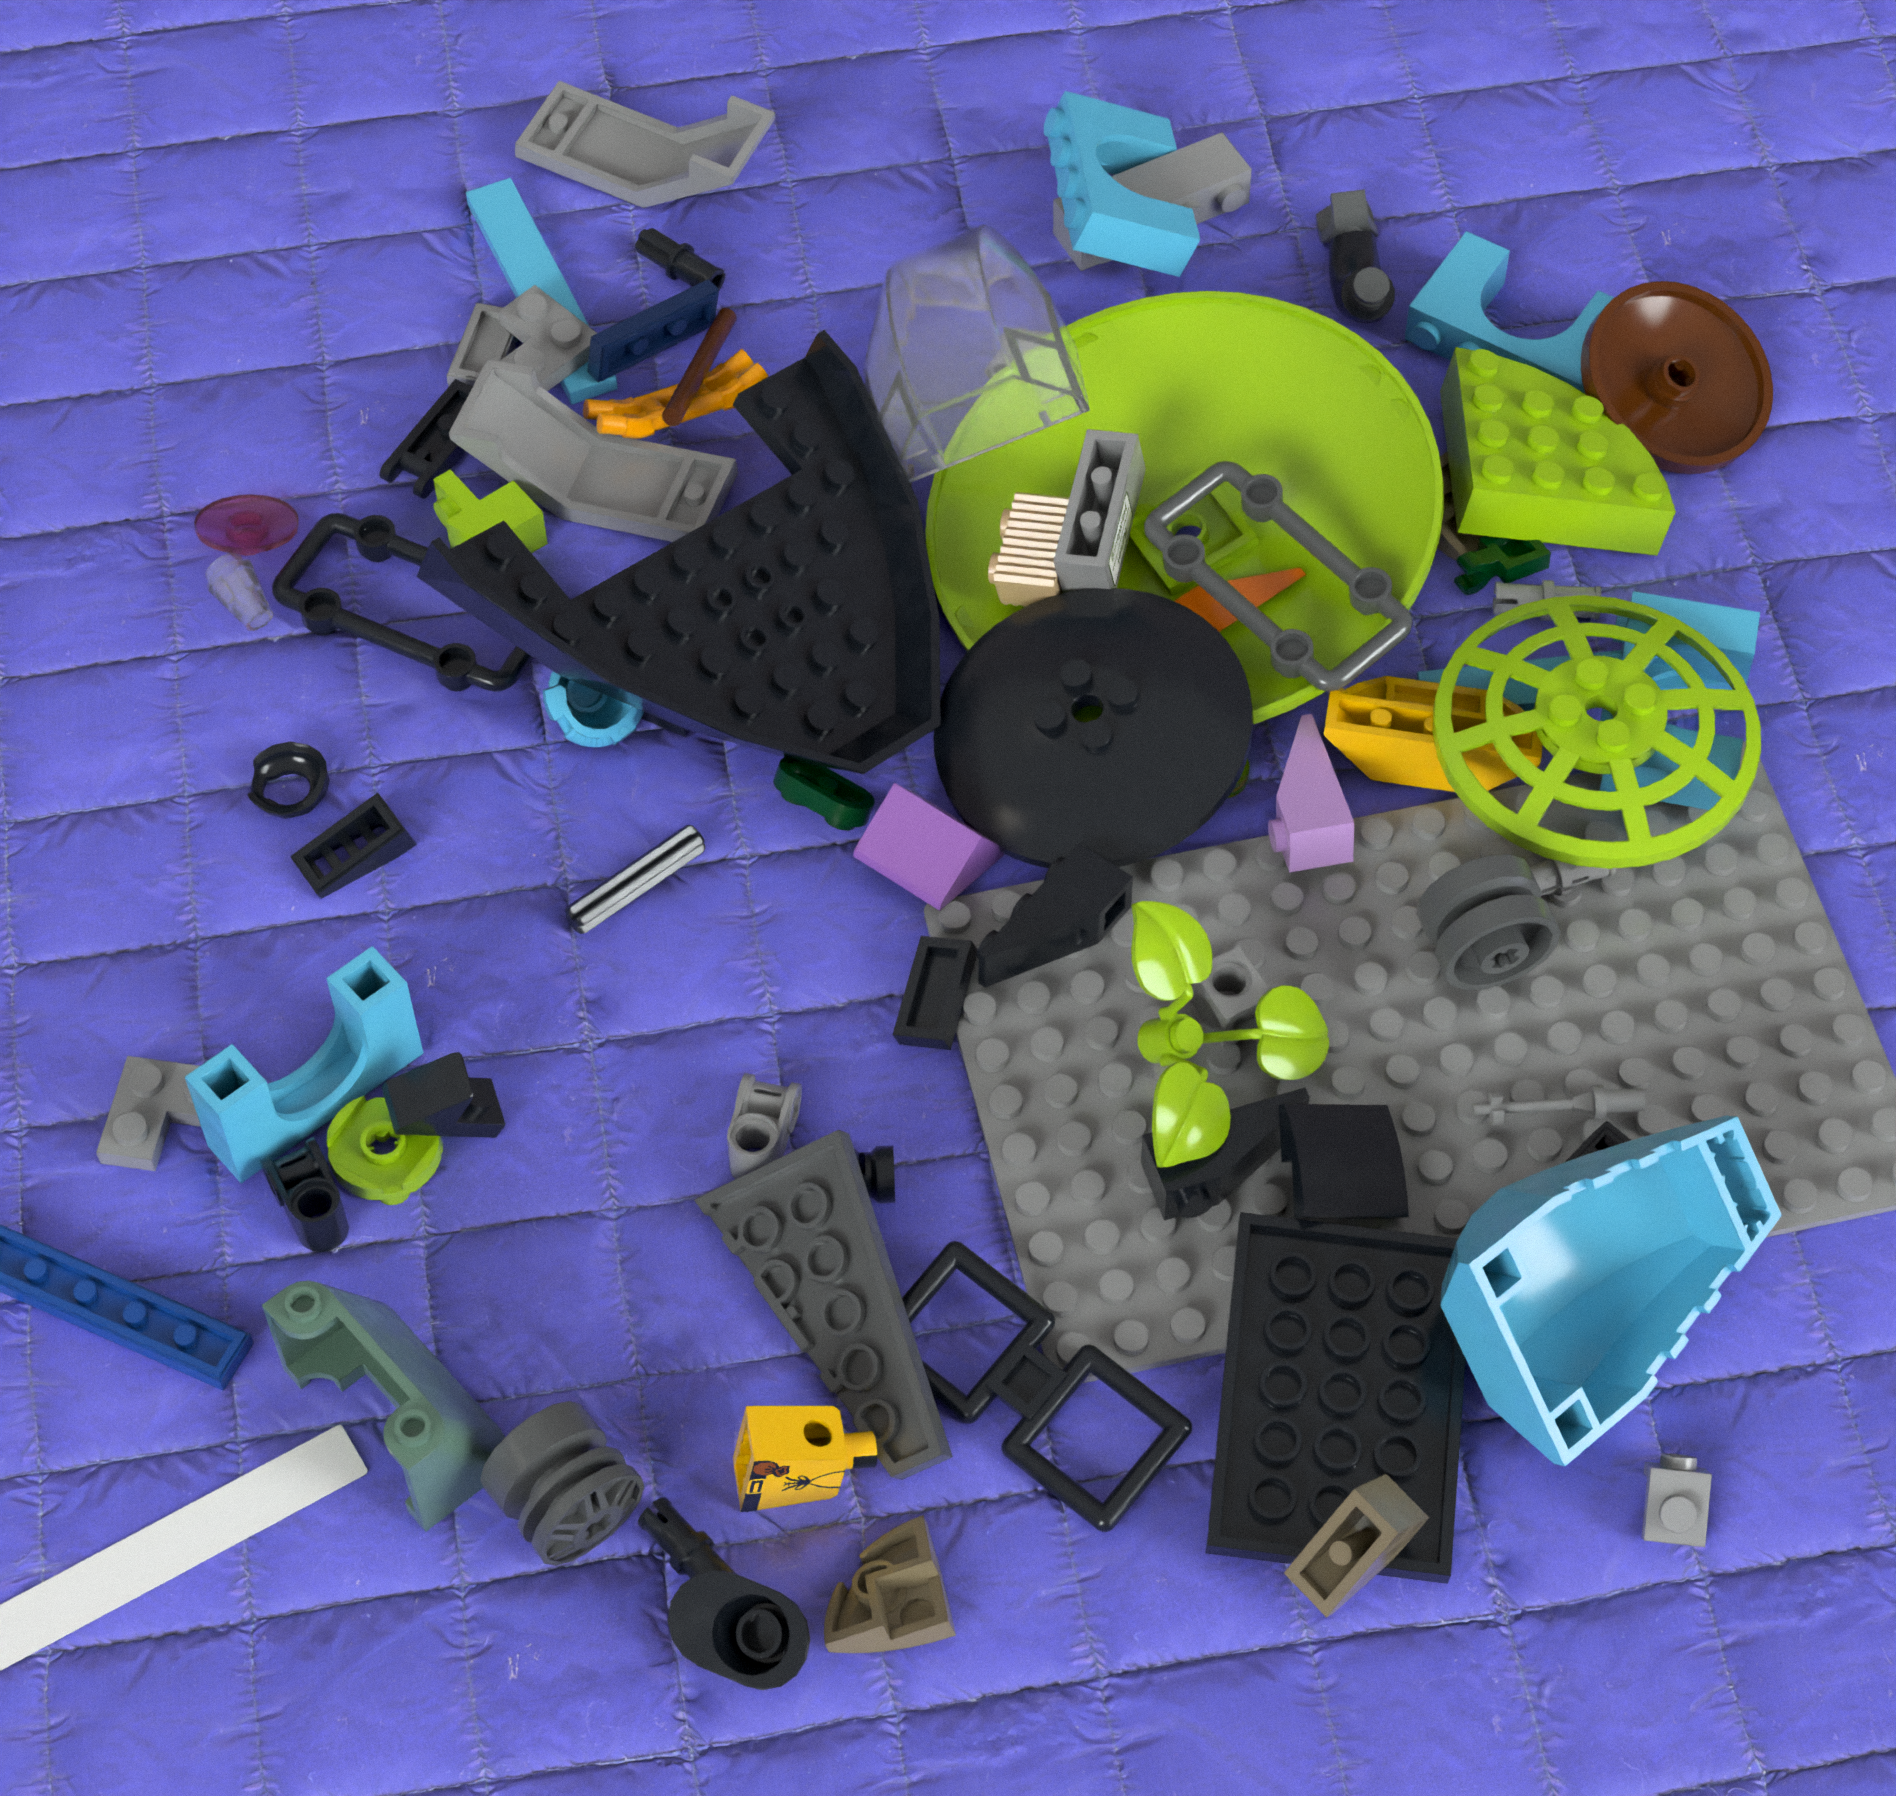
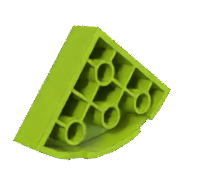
M1455 347L1440 390L1457 533L1525 541L1540 540L1542 543L1657 556L1676 511L1666 480L1651 454L1631 430L1624 424L1617 425L1603 413V404L1598 399L1587 396L1572 385L1532 366L1498 356L1489 350H1469Z

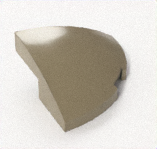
M923 1515L893 1528L874 1541L859 1555L863 1566L856 1571L849 1590H847L843 1582L837 1584L829 1601L824 1622L825 1646L828 1652L833 1653L893 1651L956 1636L940 1566L929 1528Z

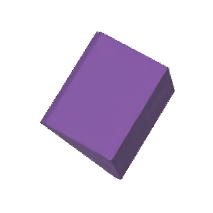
M894 783L856 845L853 857L941 911L1002 858L1004 853L1000 851L998 844L922 796Z

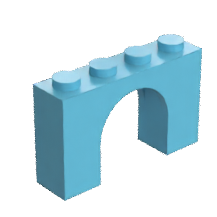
M1064 91L1057 107L1051 108L1046 116L1044 135L1048 137L1051 150L1050 162L1055 168L1058 181L1057 194L1062 199L1065 213L1064 225L1068 228L1072 249L1180 277L1200 241L1193 209L1137 194L1119 184L1108 174L1116 175L1176 151L1177 147L1170 120Z
M1466 231L1409 305L1405 340L1448 360H1451L1455 347L1469 350H1489L1498 356L1537 368L1572 385L1585 394L1581 376L1583 341L1592 321L1614 297L1598 290L1576 321L1567 330L1556 336L1544 339H1524L1509 335L1495 327L1487 319L1484 311L1505 283L1510 250Z
M1633 591L1631 602L1646 605L1673 616L1704 635L1726 655L1742 675L1745 683H1747L1755 654L1760 612ZM1617 615L1615 623L1617 626L1633 629L1643 634L1652 627V625L1619 615ZM1675 636L1666 643L1668 647L1677 652L1691 665L1700 678L1727 682L1713 664L1687 643ZM1613 639V642L1622 643L1621 653L1611 652V657L1624 660L1635 645ZM1655 656L1644 670L1655 682L1667 677L1679 676L1670 665L1658 656ZM1602 709L1600 721L1614 718L1609 711ZM1667 722L1665 731L1693 749L1698 731L1680 728ZM1715 734L1711 751L1707 760L1733 780L1740 768L1743 739ZM1656 751L1646 762L1634 768L1639 788L1664 779L1675 771L1679 765ZM1602 774L1599 791H1616L1611 774ZM1694 777L1684 788L1660 802L1709 810L1714 807L1721 797Z
M373 946L326 978L335 1010L334 1023L323 1045L296 1071L280 1080L267 1083L237 1048L231 1044L185 1076L208 1147L240 1183H243L262 1169L260 1160L267 1157L275 1160L334 1118L346 1104L366 1095L423 1054L407 982Z

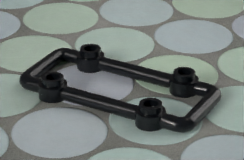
M331 513L322 517L273 581L272 594L277 602L301 613L303 624L313 633L325 636L340 629L435 669L436 677L440 684L451 691H463L472 684L493 692L504 691L517 682L533 659L532 656L515 646L498 671H493L477 664L474 651L467 645L452 643L438 648L343 609L339 595L331 589L316 588L305 593L294 588L331 537L336 533L354 539L359 553L369 561L382 562L393 555L421 567L428 548L396 535L393 522L382 515H370L361 520L342 513Z

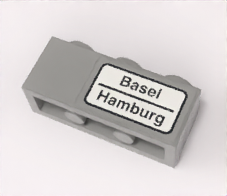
M1087 429L1053 561L1062 594L1093 588H1117L1146 471L1138 434Z

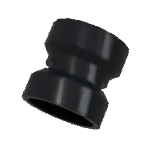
M893 1145L876 1146L871 1152H858L854 1148L869 1197L873 1198L877 1203H895Z

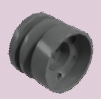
M572 1401L553 1404L533 1414L514 1428L495 1447L483 1466L480 1478L485 1491L506 1517L519 1520L517 1527L520 1534L527 1542H531L535 1553L543 1563L554 1566L574 1561L612 1536L630 1517L640 1502L645 1487L641 1476L632 1466L626 1464L622 1453L616 1448L606 1446L607 1440L604 1432L582 1405Z

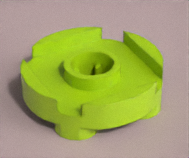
M364 1095L352 1100L336 1114L327 1131L328 1160L331 1170L340 1185L358 1197L368 1200H380L387 1205H397L404 1202L410 1193L417 1191L426 1184L437 1170L443 1152L441 1136L395 1135L384 1097H376L366 1101ZM390 1137L398 1140L394 1142L396 1149L388 1154H376L374 1147L371 1146L375 1140L385 1142Z

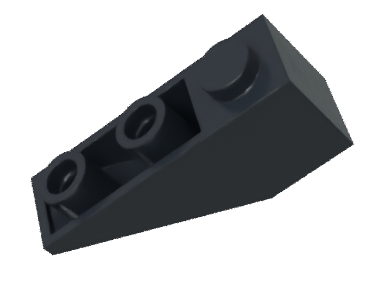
M1081 843L1066 858H1057L1048 869L1043 884L1032 895L1026 893L1019 899L1012 910L1010 920L999 932L992 930L982 940L976 954L978 958V983L986 988L1098 944L1131 908L1133 876Z

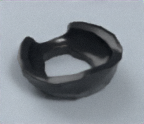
M296 742L275 744L263 750L254 758L251 792L247 796L266 813L284 819L301 816L311 812L325 797L330 781L326 761L322 754L310 745ZM283 775H300L310 783L308 795L296 804H278L264 797L266 783Z

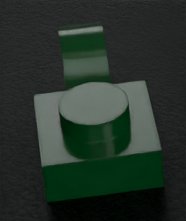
M1483 536L1479 538L1478 551H1469L1457 558L1456 563L1465 574L1455 577L1454 583L1464 595L1479 592L1496 575L1503 583H1511L1548 569L1551 552L1540 540L1525 541Z

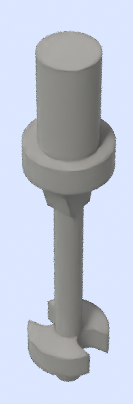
M1591 1085L1588 1092L1573 1096L1572 1098L1502 1102L1503 1095L1501 1091H1489L1487 1103L1472 1104L1473 1115L1489 1114L1491 1126L1503 1125L1505 1113L1571 1109L1572 1111L1590 1114L1591 1118L1596 1120L1605 1119L1607 1113L1644 1111L1645 1093L1643 1088L1605 1090L1603 1085Z

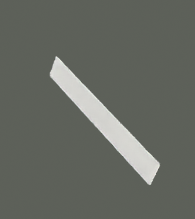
M337 1425L2 1603L0 1605V1671L366 1475L368 1470L343 1426Z

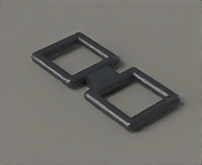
M959 1241L949 1242L902 1297L910 1324L956 1269L1027 1324L967 1395L922 1360L934 1400L961 1422L971 1424L982 1415L997 1397L1022 1417L1002 1442L1001 1450L1004 1456L1101 1532L1111 1531L1191 1434V1421L1094 1345L1087 1344L1082 1346L1063 1369L1059 1368L1036 1350L1055 1326L1056 1321L1053 1313ZM1090 1373L1163 1429L1103 1503L1030 1446Z

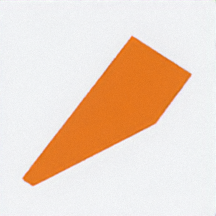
M1299 567L1228 580L1227 582L1254 606L1258 607L1306 574ZM1201 586L1194 587L1174 601L1203 617L1218 632L1238 620Z

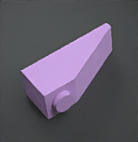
M1312 714L1301 715L1276 795V819L1269 820L1268 822L1271 847L1274 853L1282 852L1289 873L1353 862L1354 820Z

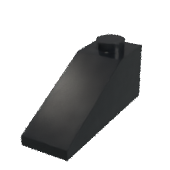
M1306 1088L1230 1109V1129L1226 1140L1217 1151L1200 1159L1159 1168L1155 1160L1152 1132L1144 1134L1142 1137L1141 1165L1164 1221L1179 1216L1193 1218L1204 1214L1212 1206L1219 1205L1281 1148L1279 1105L1308 1104L1309 1095Z

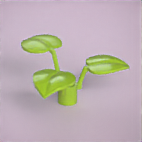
M1140 901L1131 905L1134 922L1131 959L1136 979L1140 987L1151 997L1161 1001L1174 1000L1169 1006L1159 1009V1018L1149 1019L1142 1024L1137 1038L1139 1050L1146 1060L1152 1063H1160L1163 1067L1168 1066L1162 1072L1156 1084L1152 1111V1137L1156 1165L1159 1168H1165L1209 1156L1223 1145L1228 1136L1231 1116L1227 1096L1221 1087L1214 1083L1206 1082L1208 1078L1206 1068L1185 1060L1194 1056L1202 1044L1259 1039L1257 1061L1261 1070L1275 1079L1290 1081L1304 1078L1321 1066L1328 1053L1329 1038L1327 1036V1025L1312 998L1303 990L1289 985L1271 988L1261 996L1255 1011L1258 1029L1251 1028L1203 1033L1201 1025L1189 1015L1177 1014V1012L1193 998L1194 993L1191 984L1200 983L1211 974L1212 949L1208 936L1198 921L1182 909L1162 902Z

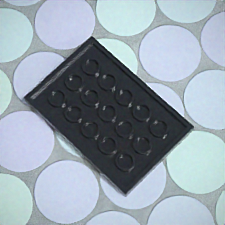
M1240 1212L1205 1553L1291 1564L1355 1488L1387 1474L1420 1507L1429 1519L1394 1560L1377 1575L1448 1584L1452 1566L1466 1358L1440 1306L1442 1283L1458 1238Z

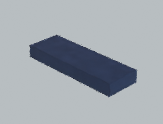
M707 279L591 336L587 372L597 382L603 381L710 328L716 316L719 289Z

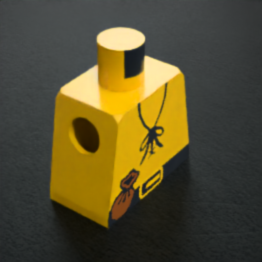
M746 1406L733 1454L740 1511H757L826 1500L837 1496L845 1470L876 1467L877 1445L873 1431L844 1433L841 1413L835 1406Z

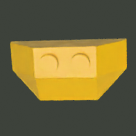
M1382 676L1359 682L1347 689L1341 688L1330 691L1324 736L1370 780L1455 792L1449 784L1438 760L1432 732L1433 706L1439 683ZM1455 685L1452 695L1451 717L1454 733L1486 722L1485 697L1487 690ZM1503 697L1502 710L1504 717L1525 712L1520 706ZM1536 731L1511 737L1521 753L1536 767H1539L1543 744L1539 740ZM1493 742L1461 753L1466 765L1487 791L1518 777L1503 761L1496 751Z

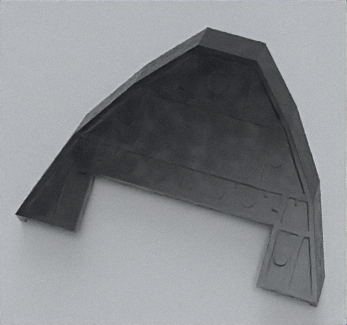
M825 330L817 333L803 359L738 393L733 403L736 410L792 475L571 600L505 521L492 526L452 549H449L440 537L431 541L416 576L556 674L686 730L817 766L865 774L941 725L939 612L918 500L857 367Z

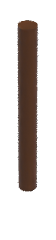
M722 308L717 313L662 413V419L666 424L677 426L681 423L736 322L737 317L733 310Z

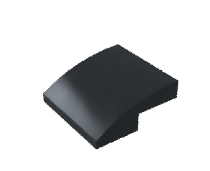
M1279 1105L1281 1163H1292L1294 1219H1400L1409 1217L1402 1154L1393 1119L1387 1105Z

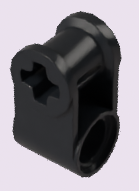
M314 1137L305 1140L303 1148L273 1161L267 1157L260 1160L270 1189L279 1206L284 1208L303 1246L312 1251L325 1252L333 1250L342 1244L349 1230L347 1217L339 1191ZM327 1212L320 1217L311 1218L317 1213Z

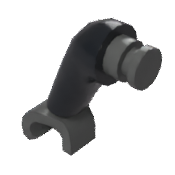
M1365 189L1331 193V204L1316 214V223L1320 242L1322 244L1329 243V276L1336 307L1342 315L1358 323L1380 321L1389 313L1395 301V289L1392 281L1380 267L1375 238L1378 237L1377 225L1374 223L1368 201H1366Z

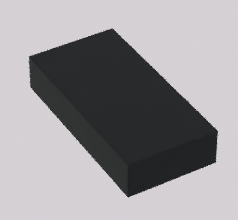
M929 936L920 937L892 1034L899 1045L951 1050L977 958L978 949L972 941Z

